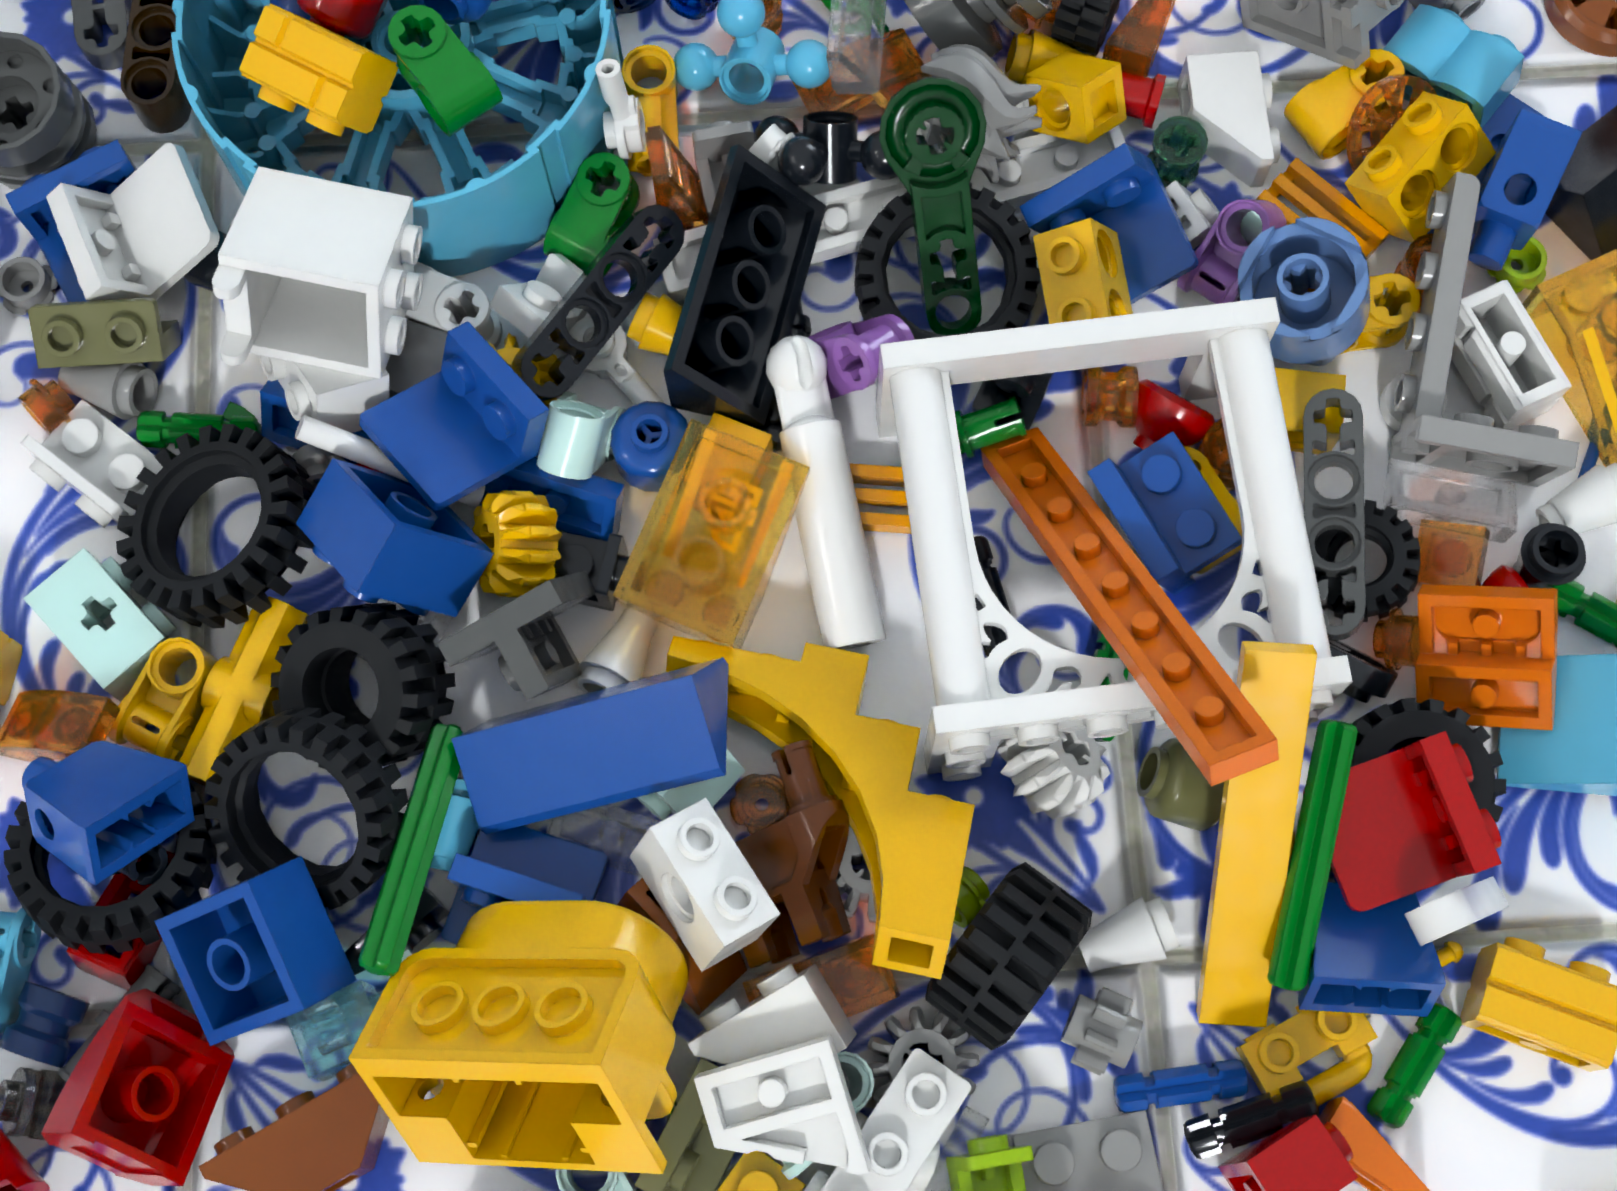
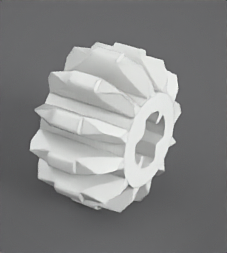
M1086 729L1059 732L1060 740L1046 745L1024 747L1019 746L1018 738L1005 739L997 747L999 755L1007 762L1000 773L1011 778L1015 785L1013 797L1023 795L1027 799L1028 807L1032 814L1044 811L1052 820L1060 816H1068L1090 805L1096 800L1097 796L1104 792L1103 780L1111 774L1108 766L1101 759V756L1107 749L1096 743L1094 738L1087 737Z

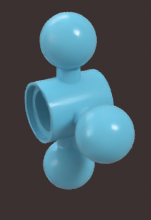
M762 0L719 1L717 6L718 22L726 33L735 37L728 55L717 56L705 44L689 43L681 47L673 59L677 82L685 89L691 91L705 90L719 77V83L723 92L733 101L743 105H755L763 102L769 96L777 76L788 75L796 85L811 89L823 85L829 79L833 70L831 52L823 43L817 40H802L796 43L789 50L788 54H785L783 42L777 34L765 27H761L765 19V7Z

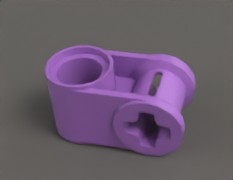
M1242 199L1227 204L1219 213L1218 218L1202 244L1195 251L1199 261L1198 266L1179 277L1177 287L1186 293L1194 290L1214 304L1240 301L1238 268L1244 252L1250 245L1242 237L1241 222L1248 212L1255 211L1261 218L1262 232L1274 225L1275 229L1287 225L1283 211L1275 203L1267 200Z
M885 314L855 323L851 321L843 322L808 337L821 346L827 358L826 379L831 399L853 391L863 390L875 383L878 376L880 344L915 340L909 326L894 314Z

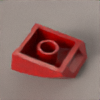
M146 988L127 994L110 1014L75 1066L53 1106L41 1135L49 1145L59 1147L111 1171L115 1176L151 1186H183L234 1060V1052L225 1041L210 1046L197 1016Z

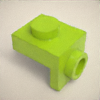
M1007 1134L966 1140L967 1154L946 1157L951 1191H1026L1021 1162L1034 1160L1032 1145L1009 1146Z

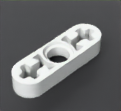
M1494 876L1449 893L1404 915L1419 945L1423 946L1509 907Z

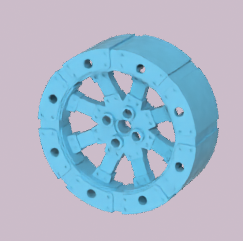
M173 0L172 10L176 15V32H171L172 49L181 85L194 113L242 195L245 196L258 166L324 179L310 169L308 172H305L296 156L292 153L305 143L303 136L317 128L305 121L309 109L297 104L294 113L258 98L257 95L261 85L242 76L239 70L249 43L256 39L254 30L263 8L270 5V0ZM388 0L372 34L368 38L353 39L346 35L344 38L397 63V55L388 39L389 23L399 10L410 5H420L418 0ZM499 0L492 2L485 15L477 21L459 23L457 25L448 24L468 51H471L480 59L499 87L503 101L491 110L523 123L525 131L533 135L525 145L526 152L515 162L511 158L503 166L491 173L481 156L475 155L464 132L465 127L451 137L447 136L432 119L419 96L402 77L398 69L388 95L381 99L383 107L373 131L365 134L354 130L344 162H339L331 181L386 192L383 181L395 145L401 147L411 129H415L425 146L428 144L431 146L442 170L439 174L446 192L439 195L421 197L418 201H415L413 197V225L422 226L423 229L422 246L417 262L427 265L442 274L455 277L493 266L533 246L545 238L550 222L562 206L582 162L595 153H613L614 149H608L605 142L603 112L611 110L610 106L603 99L595 71L596 65L601 60L607 58L617 60L622 70L624 59L613 0ZM537 37L539 42L558 40L564 63L560 62L558 84L556 85L538 78L536 81L530 80L497 65L495 59L491 57L499 53L497 47Z

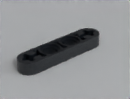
M656 204L647 206L631 215L516 354L511 368L541 401L558 397L573 385L678 254L684 243L685 231L682 221L673 210L667 206ZM656 223L661 229L657 237L660 244L645 250L640 257L631 252L640 247L648 237L649 231L646 227ZM609 263L619 264L629 273L631 280L630 289L624 297L615 296L609 292L604 284L603 274ZM573 308L583 309L593 319L594 334L586 343L572 338L567 330L566 317ZM557 348L567 353V355L559 357L549 368L548 374L554 382L547 381L538 385L533 379L537 373V368L531 361L538 362L550 357Z

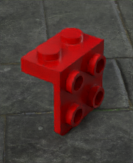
M1446 731L1351 767L1331 868L1342 895L1351 910L1356 912L1367 911L1453 878L1475 874L1502 864L1496 850L1502 844L1498 827L1488 810L1478 808L1468 784L1474 778L1470 761L1458 743L1451 744Z

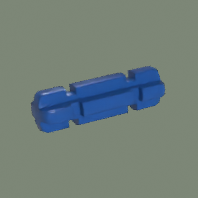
M1232 1059L1212 1063V1068H1207L1204 1063L1154 1070L1149 1072V1077H1144L1142 1072L1120 1075L1114 1079L1113 1091L1118 1110L1123 1113L1147 1110L1149 1104H1154L1157 1109L1212 1100V1095H1217L1219 1100L1241 1097L1248 1093V1078L1242 1060Z

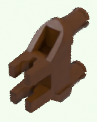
M812 740L791 743L784 746V749H778L771 754L773 762L776 763L790 809L786 812L787 817L735 842L780 912L777 919L756 941L742 948L750 968L759 967L769 962L771 964H778L800 955L791 921L801 946L810 945L821 939L822 942H829L852 932L836 882L848 840L849 817L843 800L838 799L837 795H830L813 751Z

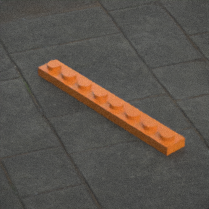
M1034 427L1027 430V435L1021 437L1020 435L980 448L983 467L1211 787L1279 760L1278 739L1039 428Z

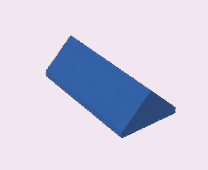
M721 657L493 718L451 738L479 829L487 835L725 776L729 664Z

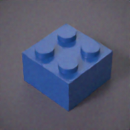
M332 458L296 522L297 526L314 544L312 548L313 553L324 562L332 565L344 578L342 585L350 594L362 601L373 604L377 603L379 599L396 602L404 609L421 616H426L429 611L457 617L494 555V552L449 506L436 511L431 508L409 482L336 458Z
M302 856L216 892L154 921L210 1046L303 1011L357 980Z

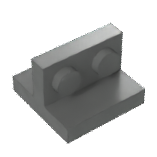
M586 571L550 579L440 641L437 645L449 667L490 654L499 649L501 656L498 658V664L505 680L515 691L521 690L528 701L581 676L580 663L555 617L595 595V588Z

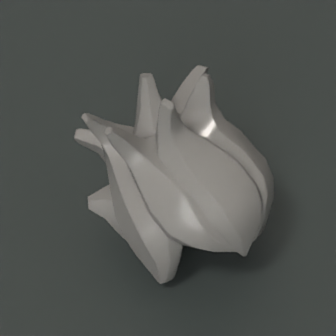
M954 44L931 54L932 61L922 65L921 71L935 77L948 78L967 87L981 103L987 125L985 144L976 167L983 171L990 183H998L999 174L995 157L1009 161L1010 156L1020 154L1018 147L1012 144L1006 137L1042 127V117L1034 116L1037 113L1036 105L1023 108L1015 107L1019 103L1034 97L1035 94L1041 91V85L1016 83L1010 80L996 62L979 47L968 44ZM938 118L926 120V122L930 123L926 136L928 145L941 142L939 133L942 132L947 135L949 128L942 127Z

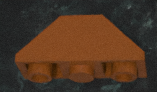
M351 1063L335 1075L339 1082L338 1085L318 1097H315L312 1091H307L286 1101L275 1110L278 1117L277 1121L256 1133L252 1126H248L228 1135L214 1145L217 1156L198 1167L204 1179L247 1191H337L375 1168L389 1117Z

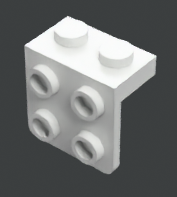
M167 142L161 146L111 194L60 183L46 196L57 224L58 232L62 237L77 275L78 283L86 300L89 301L154 298L157 300L212 252L219 243L218 229L187 154L181 145Z

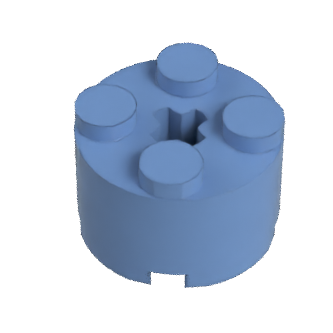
M1322 218L1295 219L1296 223L1275 229V225L1261 232L1250 243L1242 256L1238 268L1240 301L1276 297L1280 323L1270 341L1272 357L1288 363L1324 366L1348 349L1360 336L1367 323L1370 312L1369 268L1356 238L1344 227ZM1308 288L1315 289L1314 292H1307Z

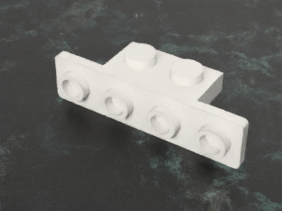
M914 1049L869 1118L861 1112L856 1114L871 1163L869 1173L853 1175L846 1173V1168L836 1167L831 1176H829L821 1169H818L804 1191H906L971 1091L970 1083L923 1050Z

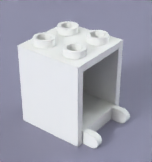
M258 166L218 253L219 265L212 278L213 293L217 298L223 300L226 333L220 344L221 360L227 365L237 366L243 364L247 360L249 353L382 379L390 355L399 356L403 350L407 331L405 314L407 310H417L422 295L423 274L414 272V265H416L420 255L423 229L422 226L413 225V197Z

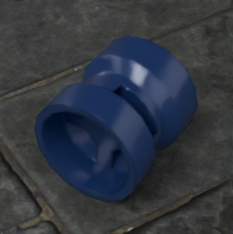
M26 981L18 998L21 1010L16 1022L5 1027L0 1039V1048L61 1068L64 1066L71 1050L67 1040L74 1026L83 1022L90 1003Z

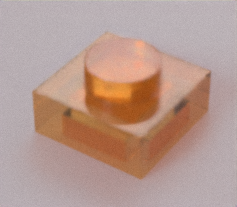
M1421 519L1418 534L1420 571L1417 585L1481 586L1490 531L1483 526Z

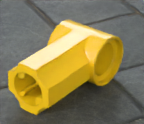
M648 44L638 46L631 50L623 60L621 72L627 94L634 95L635 98L638 97L639 102H641L645 118L647 147L646 152L632 153V158L627 159L630 172H637L645 177L666 176L667 173L680 169L676 68L673 58L663 48ZM648 77H655L663 81L662 84L651 89L642 88L637 85L639 81Z

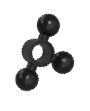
M842 111L808 113L803 116V133L799 132L795 123L790 119L775 115L762 120L754 132V143L774 123L786 134L794 133L795 137L788 140L781 147L777 162L780 173L798 186H808L813 183L843 184L852 182L857 178V162L862 163L865 171L876 179L889 180L897 177L885 159L879 141L880 131L872 133L865 141L857 140L858 117L852 113Z

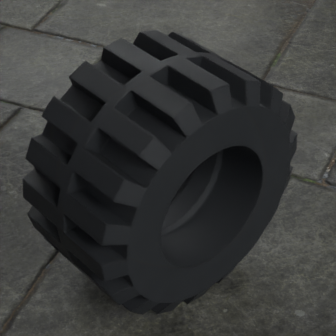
M370 603L330 608V610L318 611L308 616V624L296 625L287 634L292 645L279 647L275 660L281 663L282 667L281 671L271 673L270 686L278 688L279 700L272 701L275 715L285 710L296 708L297 712L309 707L320 708L321 717L331 712L346 716L343 730L356 723L368 730L369 732L362 744L367 748L379 741L388 752L378 761L381 766H386L408 760V757L419 755L425 750L431 728L437 723L443 724L439 717L452 713L454 700L447 698L446 692L447 688L456 687L455 672L446 674L444 667L446 660L439 647H436L433 642L439 633L430 623L417 625L419 615L406 609L396 610V604ZM358 654L369 663L378 683V703L371 719L359 710L350 691V671ZM318 763V767L325 769L321 764Z
M1406 698L1390 705L1386 703L1352 723V725L1356 726L1358 734L1351 767L1386 755L1394 748L1406 747L1419 740L1446 731L1451 744L1458 743L1470 761L1474 778L1468 784L1478 808L1488 810L1494 821L1498 822L1503 807L1496 805L1495 799L1497 796L1506 794V779H1495L1494 768L1503 765L1499 750L1488 754L1483 742L1490 739L1491 736L1483 726L1472 730L1466 725L1471 715L1460 708L1447 712L1443 710V701L1428 699L1422 703H1416L1415 698Z
M1027 862L1012 868L946 956L941 980L930 979L927 985L925 1000L990 1050L1004 1045L1033 1009L1089 930L1093 911Z

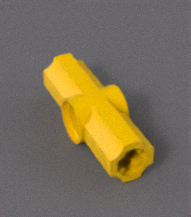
M268 596V599L272 604L271 608L262 614L251 609L248 615L249 621L245 622L229 657L223 656L214 664L204 683L201 694V706L204 710L179 759V762L187 765L189 779L206 786V780L215 774L211 767L215 759L225 752L223 749L246 730L273 715L275 716L272 701L279 700L278 688L270 687L271 673L281 671L282 664L275 660L280 646L292 645L287 634L296 625L308 624L307 617L309 615L270 596Z

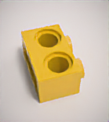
M1423 91L1405 110L1401 118L1377 146L1367 154L1363 162L1344 184L1361 209L1390 232L1389 235L1418 245L1431 230L1426 228L1425 220L1428 204L1434 190L1441 191L1456 172L1472 174L1476 177L1496 154V151L1466 103Z
M1087 218L1033 236L1049 324L1133 314L1118 233L1092 218Z

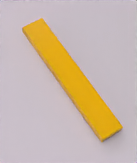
M1257 641L1241 642L1236 686L1278 739L1279 760L1224 781L1196 1006L1199 1023L1266 1027L1272 989V984L1268 982L1267 975L1289 865L1317 652L1313 645Z

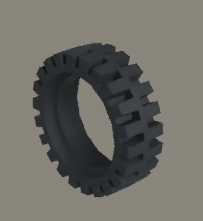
M969 183L973 224L992 239L1002 256L1006 284L1000 306L987 322L968 333L1022 327L1034 307L1038 295L1036 293L1037 286L1040 283L1035 245L1029 239L1031 230L1025 220L1019 222L1014 216L1016 209L1010 203L1005 201L1002 204L994 199L995 192L985 187L981 191L971 188L972 183ZM907 191L904 195L896 196L878 213L867 229L857 254L854 281L855 295L859 300V310L863 320L885 314H894L909 326L915 340L943 337V335L922 330L905 318L889 294L886 267L891 249L902 234L914 226L910 194Z
M307 707L299 712L294 708L259 722L239 735L223 749L225 752L215 759L211 767L215 774L206 780L204 793L214 797L204 804L205 819L219 820V823L208 832L213 844L226 842L229 848L219 856L226 868L237 862L242 866L243 870L236 877L239 882L300 857L294 854L274 835L260 806L257 782L261 766L269 756L278 752L297 753L321 764L343 786L355 810L358 842L355 853L347 862L338 866L318 865L303 858L324 907L332 910L344 905L368 889L386 872L404 813L399 811L408 803L406 788L392 789L391 785L401 777V774L395 763L384 768L378 760L388 752L381 743L377 741L367 748L362 744L369 732L358 723L343 730L346 716L335 712L321 717L320 708Z
M189 782L195 821L177 832L178 838L175 855L166 870L157 881L136 897L109 906H80L62 898L52 887L47 869L50 852L35 840L31 830L26 802L21 801L14 812L20 825H9L5 839L10 850H4V865L9 872L7 878L11 888L26 913L52 939L57 937L63 945L75 950L82 944L90 953L105 954L106 946L112 945L118 953L133 950V939L141 938L146 946L160 940L157 932L158 928L154 921L201 900L202 897L199 889L200 887L209 889L214 876L210 864H216L217 849L215 844L212 843L208 832L213 826L210 819H205L204 804L191 783Z

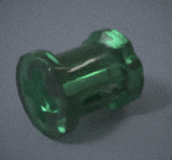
M1170 117L1159 124L1153 136V150L1147 157L1152 159L1165 188L1176 180L1187 189L1189 184L1195 181L1199 171V162L1207 150L1208 138L1206 131L1199 122L1190 117Z

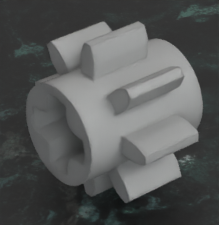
M1103 987L1102 990L1099 989L1095 1000L1082 994L1078 995L1060 1041L1076 1048L1070 1063L1099 1076L1101 1073H1105L1108 1063L1123 1069L1127 1066L1143 1026V1021L1127 1015L1133 999L1106 987Z

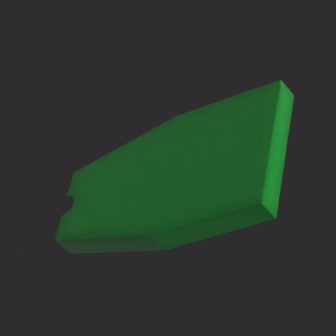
M231 401L223 413L224 419L230 421L233 415L255 417L244 407Z

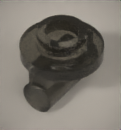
M19 1067L11 1080L3 1079L1 1081L0 1121L3 1122V1131L7 1136H28L27 1138L45 1140L41 1132L66 1084V1081L57 1074L58 1071L44 1069L38 1071L32 1068Z

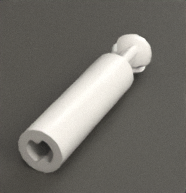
M800 335L789 336L781 339L770 349L766 359V375L774 388L782 431L779 433L784 462L795 466L789 486L822 644L826 647L846 650L877 643L887 638L841 421L835 420L826 379L827 358L821 346L810 338Z

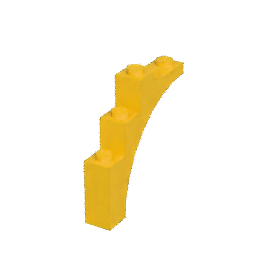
M673 636L667 653L666 672L723 657L729 664L727 717L758 731L782 749H784V746L794 742L812 740L813 751L830 795H837L838 799L843 800L848 813L849 824L855 833L870 873L876 915L872 965L941 980L951 939L975 805L955 801L943 795H926L908 791L921 728L899 724L889 719H875L859 715L869 655L806 642L800 662L769 653H756L717 645L710 641H698Z

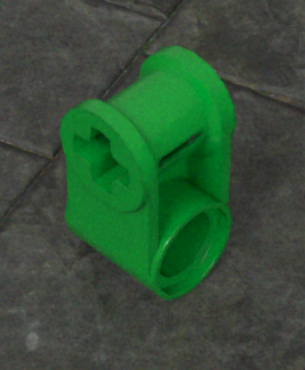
M410 5L399 10L392 17L388 26V39L397 55L398 69L402 77L419 96L432 119L447 136L451 137L503 101L501 91L490 72L474 53L468 51L437 11L424 5Z
M600 152L589 156L582 162L562 206L550 222L544 240V255L560 253L582 271H585L623 223L634 214L639 205L640 190L623 159L613 153ZM615 180H617L620 185L617 190L606 189L601 196L598 191L600 186L611 187ZM609 263L606 266L603 277L609 272L613 263Z

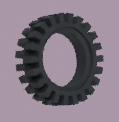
M223 424L220 432L212 425L199 428V441L188 433L178 437L176 442L180 451L179 455H175L165 447L154 456L163 467L157 474L146 467L142 469L136 478L148 487L143 495L128 491L124 503L136 510L135 516H119L117 529L129 537L116 541L117 554L127 560L120 565L123 575L133 581L130 586L137 594L190 625L201 627L204 623L215 629L225 628V619L236 625L249 621L247 606L260 614L271 608L272 604L265 592L270 588L284 596L291 589L292 585L281 577L288 567L302 574L308 562L295 552L298 547L312 549L314 544L297 526L296 522L314 492L315 486L306 480L310 476L304 467L257 431L246 426L242 430L235 424ZM234 477L253 478L261 495V512L258 524L249 542L237 557L222 569L202 576L185 575L180 569L176 557V541L179 529L189 509L203 493L222 480Z

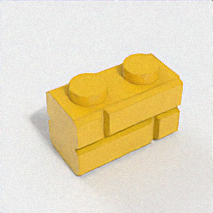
M271 3L264 6L254 30L256 39L249 43L239 68L242 76L261 85L257 97L294 113L296 105L299 104L309 109L305 119L306 122L339 137H342L345 127L365 134L373 131L383 107L381 99L388 95L398 71L397 63L297 14Z
M1506 937L1504 944L1496 942L1481 948L1470 980L1471 986L1467 991L1460 1015L1462 1025L1588 1072L1609 1069L1617 1048V986L1609 983L1611 978L1609 971L1580 961H1570L1568 968L1544 959L1546 949L1542 946L1514 937Z

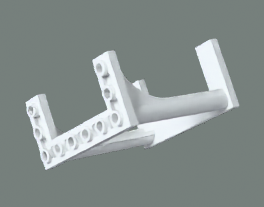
M1276 297L880 344L876 400L879 438L897 436L936 701V706H932L923 747L927 774L942 773L944 781H962L982 775V767L991 766L999 742L1002 739L1018 738L1019 746L1031 747L1054 743L1060 740L1059 732L1086 729L1087 737L1105 738L1126 733L1129 731L1128 724L1146 721H1155L1156 729H1170L1136 681L1128 682L1125 679L1124 670L1126 666L1120 658H1103L1077 654L1041 639L1020 624L1003 607L993 593L979 563L974 541L951 385L1187 357L1178 378L1181 396L1188 401L1218 397L1242 528L1240 562L1232 587L1220 608L1204 625L1195 631L1235 684L1237 682L1239 662L1229 657L1219 643L1218 634L1224 627L1234 626L1243 628L1250 632L1259 642L1313 645L1317 652L1308 726L1318 721V716L1326 708L1333 706L1334 700L1353 682L1347 655L1335 657L1331 655L1270 347V341L1280 323ZM1255 563L1258 565L1259 575L1252 574ZM1252 593H1258L1260 603L1257 612L1266 610L1268 622L1256 613L1243 610L1242 598ZM975 598H977L984 607L980 611H978L976 608ZM984 626H995L1005 632L1007 640L999 643L989 656L985 658L982 645L990 646L991 640L986 635ZM1019 652L1034 654L1040 664V673L1036 682L1028 690L1018 694L1004 691L1000 686L998 677L1003 663L1010 656ZM1072 670L1079 676L1080 685L1076 689H1072V683L1067 682L1060 685L1055 691L1047 692L1052 683L1054 672ZM1109 677L1110 684L1101 685L1104 679Z

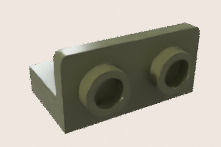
M154 298L35 304L28 310L38 369L161 362L182 344L178 320L160 321L158 303Z
M703 1058L700 1059L657 1141L660 1150L667 1160L664 1173H640L634 1186L643 1191H716L735 1151L714 1148L694 1078L698 1073L718 1068V1066Z

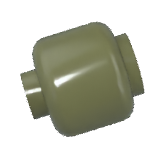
M1176 737L1168 739L1160 747H1152L1142 761L1137 779V792L1139 796L1144 797L1145 805L1150 815L1198 831L1208 830L1220 820L1224 782L1211 787Z

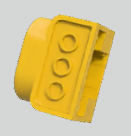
M591 900L504 901L494 903L480 909L469 919L455 948L423 949L408 956L401 962L399 971L394 976H390L348 1059L419 1162L663 1174L667 1160L645 1121L646 1119L663 1118L669 1115L677 1098L676 1087L666 1071V1066L676 1039V1033L672 1024L688 985L687 963L678 945L662 928L641 914L622 906ZM429 1090L435 1096L431 1099H424Z

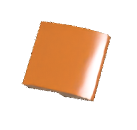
M1422 584L1417 594L1420 653L1415 663L1416 702L1422 703L1428 699L1443 701V710L1447 712L1460 708L1471 715L1466 725L1552 731L1556 700L1558 589Z

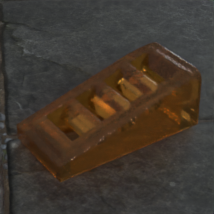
M1138 0L1108 38L1102 59L1120 62L1122 71L1148 77L1176 0Z
M660 125L647 127L648 132H645L656 204L667 206L673 210L682 221L684 231L707 225L708 220L698 174Z

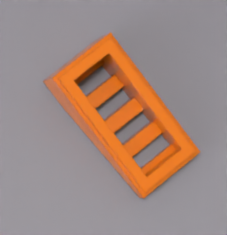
M1342 1096L1331 1099L1327 1103L1319 1119L1322 1124L1327 1121L1331 1122L1348 1142L1353 1152V1158L1348 1162L1359 1177L1354 1180L1356 1183L1368 1191H1430L1352 1102Z

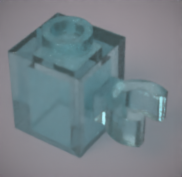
M359 980L311 1007L286 1017L309 1078L326 1081L335 1077L340 1070L351 1064L348 1057L383 991L377 993L373 985Z

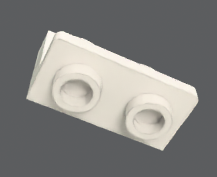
M83 399L42 443H39L29 434L20 442L35 458L28 468L57 492L67 483L81 494V497L74 504L103 528L112 519L118 523L119 516H135L136 510L124 503L128 491L143 495L148 487L136 477L144 467L155 474L163 468L153 453Z

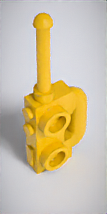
M1455 941L1445 942L1444 947L1436 951L1442 967L1451 962L1458 963L1464 953L1462 946ZM1298 1005L1295 1007L1298 1012L1297 1014L1276 1026L1272 1023L1243 1039L1245 1043L1235 1049L1261 1094L1270 1092L1271 1097L1281 1095L1279 1088L1304 1079L1297 1066L1332 1047L1337 1057H1342V1061L1305 1081L1312 1089L1319 1107L1356 1086L1367 1077L1372 1067V1053L1368 1043L1378 1038L1366 1018L1369 1014L1299 1010Z

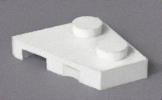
M832 1035L698 1073L694 1078L714 1148L745 1154L753 1151L765 1152L776 1160L802 1165L805 1160L846 1168V1173L853 1175L869 1173L871 1168L870 1159Z

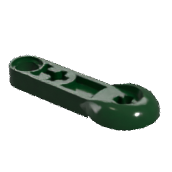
M924 77L906 84L890 98L881 116L879 141L885 159L910 194L923 309L932 331L944 336L968 333L977 328L981 321L982 306L969 183L985 144L987 122L981 103L967 87L948 78ZM938 118L941 126L949 128V132L947 135L940 132L939 135L942 141L934 145H928L924 135H916L919 128L926 130L924 121ZM945 239H951L954 247L957 248L951 255L952 268L956 278H944V270L937 254H933L940 251V241ZM960 295L969 301V308L960 320L945 322L935 315L936 307L945 297Z

